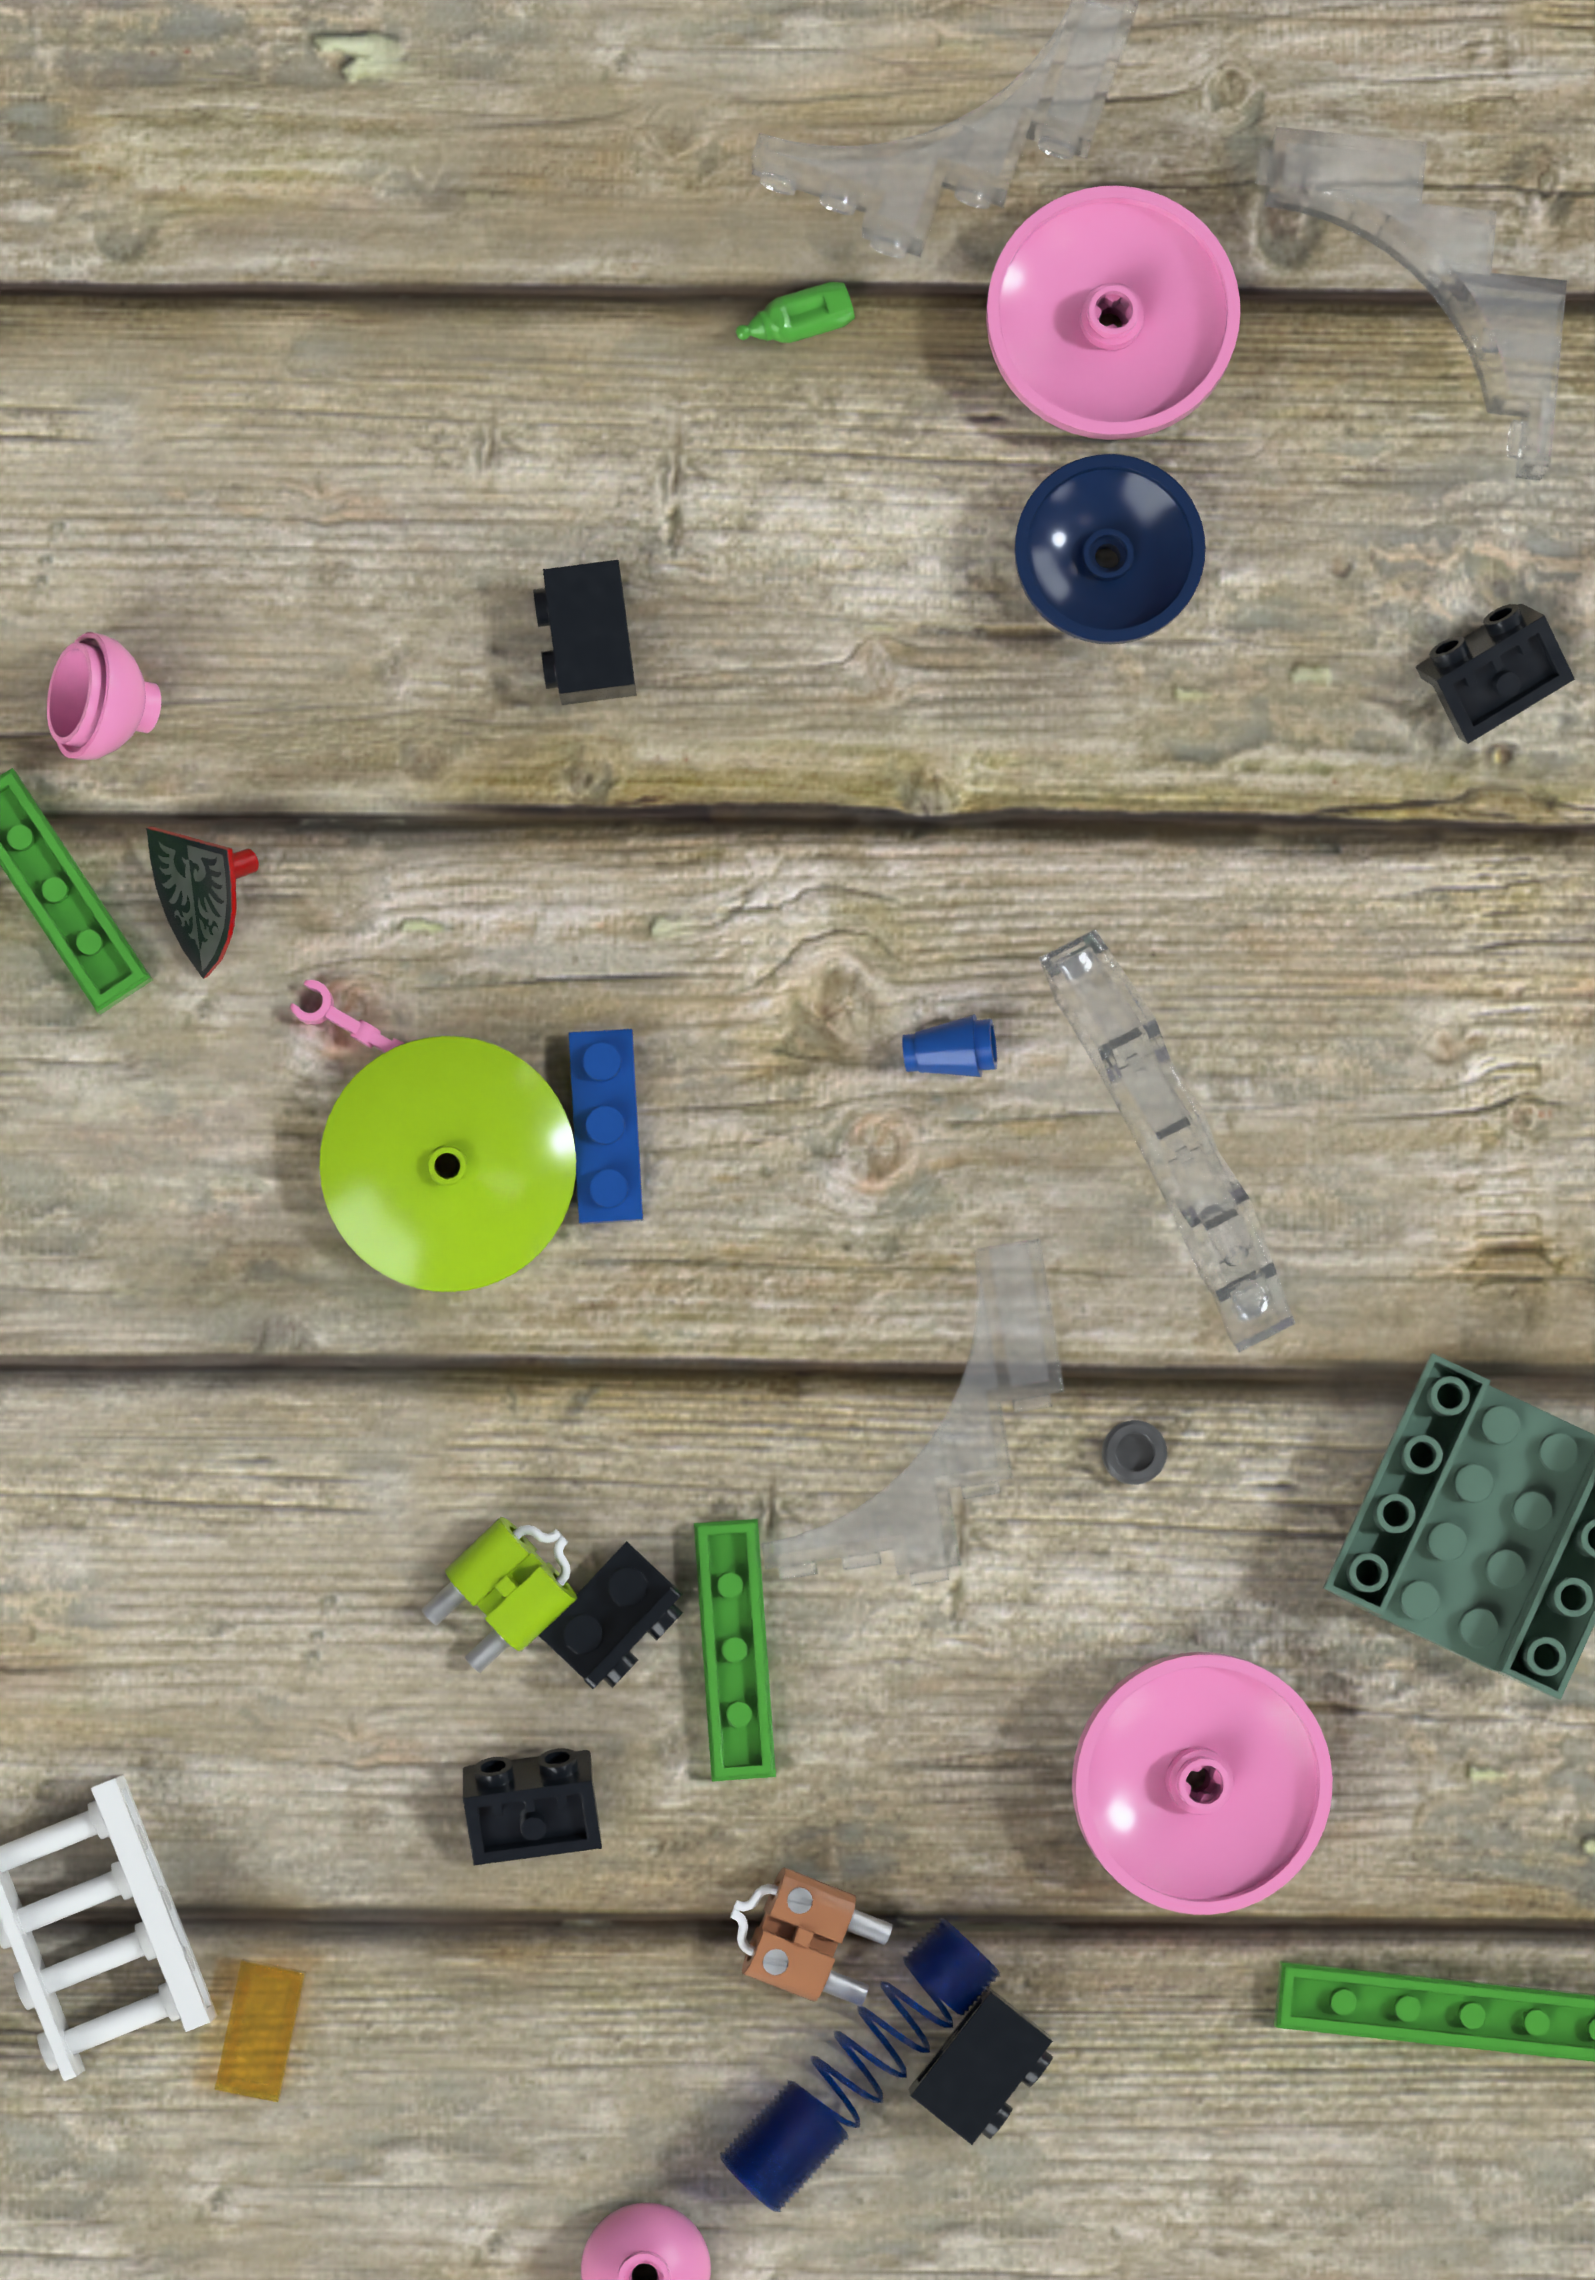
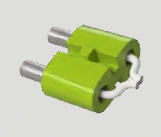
M500 1517L445 1569V1573L451 1582L422 1608V1612L434 1625H438L465 1599L473 1607L477 1605L487 1616L484 1619L494 1630L465 1656L468 1663L477 1672L481 1673L509 1645L522 1652L577 1600L576 1593L567 1582L570 1575V1565L564 1556L563 1549L568 1541L557 1529L547 1534L531 1525L517 1528L506 1518ZM524 1535H531L544 1543H551L557 1540L554 1547V1556L561 1567L560 1574L549 1562L545 1563L536 1553L537 1549Z

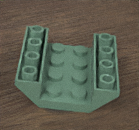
M1431 1353L1323 1589L1374 1616L1482 1667L1561 1700L1595 1625V1435L1490 1386L1491 1380Z

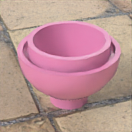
M87 632L78 637L74 643L70 644L62 652L50 680L47 697V720L50 733L64 756L78 760L98 759L118 750L133 736L135 731L149 733L155 727L161 710L160 689L157 684L144 681L142 672L134 657L117 640L103 634Z
M656 2203L627 2205L606 2216L589 2236L581 2261V2280H633V2269L643 2263L650 2264L656 2269L658 2274L657 2280H710L711 2276L708 2247L698 2228L679 2211Z

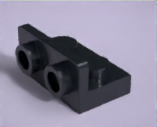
M1509 604L1497 608L1484 618L1483 626L1465 637H1452L1439 643L1430 651V658L1416 666L1420 678L1434 687L1458 738L1467 744L1575 680L1545 615L1524 604Z
M626 1541L576 1595L577 1600L553 1621L539 1637L582 1676L592 1689H595L602 1680L613 1688L639 1660L630 1650L648 1632L657 1641L681 1616L683 1612L674 1603L683 1593Z
M557 1748L546 1751L537 1757L514 1760L505 1757H490L481 1760L476 1765H469L463 1768V1803L474 1866L602 1849L590 1751H573L567 1748Z

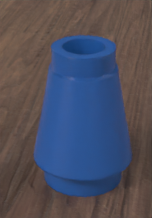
M973 1014L916 1031L913 1034H903V1058L907 1072L919 1071L920 1073L982 1077L983 1071L997 1069V1045L992 1019L977 1020L976 1015Z

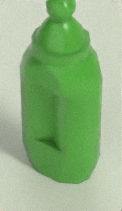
M827 282L776 297L768 303L764 310L757 312V315L752 318L748 326L739 325L736 328V335L740 340H746L752 336L765 341L775 340L780 343H792L845 327L855 319V314L845 284L843 282Z

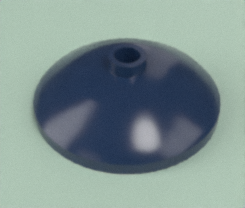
M1118 454L1094 455L1075 460L1062 466L1042 481L1028 499L1021 513L1014 547L1015 564L1021 586L1039 614L1051 625L1074 638L1091 643L1110 645L1124 644L1146 638L1160 631L1177 618L1186 608L1198 587L1203 573L1206 552L1202 521L1192 499L1184 488L1159 467L1135 457ZM1101 549H1110L1118 556V564L1112 568H1103L1097 563L1095 554Z

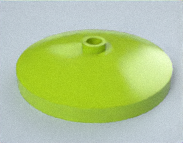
M435 1036L413 1040L381 1054L352 1078L336 1100L327 1119L320 1148L319 1169L321 1187L330 1216L344 1240L361 1259L383 1275L402 1284L429 1291L457 1292L473 1290L499 1282L518 1272L543 1251L556 1234L568 1211L576 1178V1152L572 1129L560 1100L547 1081L527 1062L512 1052L483 1040L463 1036ZM451 1153L458 1158L460 1170L455 1172L453 1177H443L440 1175V1171L435 1169V1161L441 1154Z

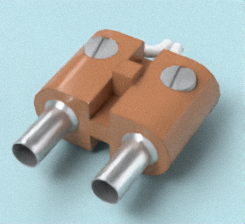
M785 1867L781 1869L773 1885L766 1884L760 1886L748 1901L742 1902L737 1900L730 1915V1918L738 1923V1945L746 1953L742 1974L813 2002L817 2001L823 1991L859 2006L863 2004L867 1996L869 1985L832 1971L835 1962L833 1956L838 1943L842 1944L846 1931L885 1945L890 1937L893 1925L856 1910V1895ZM769 1894L763 1909L765 1911L760 1926L756 1927L749 1944L746 1938L748 1922L740 1911L744 1912L753 1909L764 1895Z

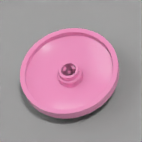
M1099 186L1086 188L1057 198L1037 210L1024 221L1006 243L997 260L989 286L986 308L987 333L994 360L1009 388L1023 404L1043 420L1067 432L1093 439L1125 440L1159 432L1187 417L1209 397L1220 382L1228 367L1239 332L1240 296L1233 267L1218 239L1198 217L1182 205L1165 196L1135 187ZM1105 314H1114L1121 320L1122 327L1118 328L1114 324L1106 327L1099 322L1100 317Z
M1189 1652L1164 1657L1140 1667L1118 1682L1103 1697L1088 1719L1078 1742L1072 1771V1793L1077 1821L1085 1841L1102 1867L1118 1883L1144 1901L1160 1908L1193 1915H1211L1242 1909L1265 1899L1287 1884L1301 1870L1318 1845L1326 1826L1332 1799L1333 1776L1327 1743L1316 1718L1303 1699L1279 1677L1264 1668L1242 1658L1214 1652ZM1203 1768L1206 1775L1204 1783L1199 1788L1191 1789V1785L1186 1782L1188 1774L1191 1771L1199 1772Z

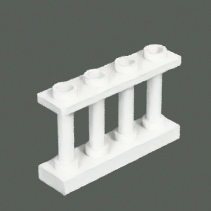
M124 1775L92 1787L91 1790L95 1801L87 1804V1811L0 1846V1945L3 1949L9 1947L13 1949L21 1970L13 1975L18 1995L26 2010L36 2009L44 2030L43 2033L37 2035L40 2052L48 2069L53 2071L59 2068L64 2081L77 2077L85 2071L80 2052L166 2017H169L172 2022L181 2019L185 2032L210 2023L218 2016ZM97 1834L100 1839L110 1836L119 1861L111 1864L112 1871L22 1907L9 1870ZM120 1895L124 1900L134 1898L142 1922L135 1924V1932L47 1968L45 1967L32 1931ZM143 1956L148 1961L157 1958L166 1980L165 1983L158 1986V1993L69 2029L56 1995L57 1991Z

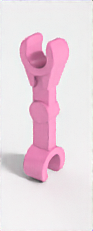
M306 980L304 982L305 987L322 995L323 1002L317 1011L307 1013L293 1003L290 1005L292 1012L300 1021L316 1025L329 1020L351 1033L350 1036L371 1049L374 1046L385 1053L399 1045L405 1044L395 1038L391 1041L381 1035V1031L361 1019L357 1021L336 1009L332 994L319 981Z

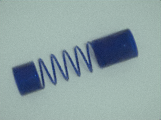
M939 1918V1923H934L935 1928H930V1932H926V1937H921V1942H917V1947H912V1951H908V1956H903V1961L940 2009L947 2022L930 2013L889 1982L880 1981L881 1989L915 2031L924 2047L905 2037L866 2007L857 2006L858 2014L890 2053L901 2072L883 2063L841 2031H834L835 2039L870 2082L878 2097L858 2087L818 2056H810L812 2064L845 2104L855 2123L833 2111L796 2082L787 2080V2085H783V2090H778V2095H774V2099L769 2100V2104H765V2109H760V2114H756V2119H751V2123L747 2124V2128H742V2133H738V2138H733L734 2143H729V2147L724 2148L725 2152H720L721 2161L728 2170L772 2211L781 2212V2208L786 2207V2203H790V2198H795V2193H799V2188H804L803 2183H808V2179H813L812 2174H817V2169H822L821 2164H826V2159H831L830 2155H835V2150H839V2145H844V2140H848V2134L839 2122L850 2128H860V2117L856 2109L829 2073L865 2099L873 2103H883V2092L879 2084L851 2047L890 2075L897 2078H907V2071L903 2061L873 2021L912 2049L920 2053H930V2044L926 2036L895 1995L943 2028H953V2019L942 2001L958 2015H965V2011H969V2006H974V2001H978V1996H983L982 1992H987V1987H991V1982H996V1977H1000L999 1970L946 1919Z

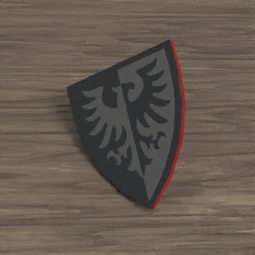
M152 826L146 828L155 886L167 921L182 950L204 979L222 961L233 935L237 910L236 879L257 872L259 868L258 858L251 849H244L233 853L232 848Z

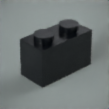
M619 560L543 569L545 588L533 589L538 627L550 626L553 650L541 651L546 689L558 688L562 705L637 696Z
M988 1986L909 2087L910 2096L971 2145L974 2144L981 2133L988 2139H991L1002 2127L1013 2110L1006 2101L1021 2082L1030 2088L1049 2066L1053 2056L1046 2050L1053 2041L1049 2034Z

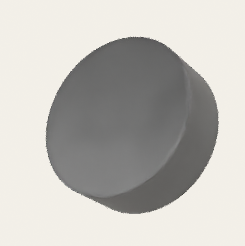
M1131 1420L1115 1426L1107 1434L1102 1445V1460L1105 1468L1112 1477L1125 1484L1137 1485L1151 1481L1162 1471L1167 1459V1446L1162 1434L1153 1425L1144 1421Z

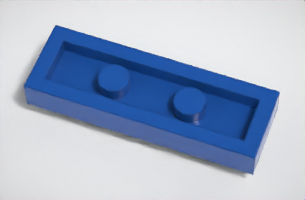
M633 1030L569 1032L579 1224L643 1221Z

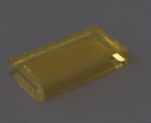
M247 1959L241 1960L214 2090L273 2102L280 2101L306 1971Z

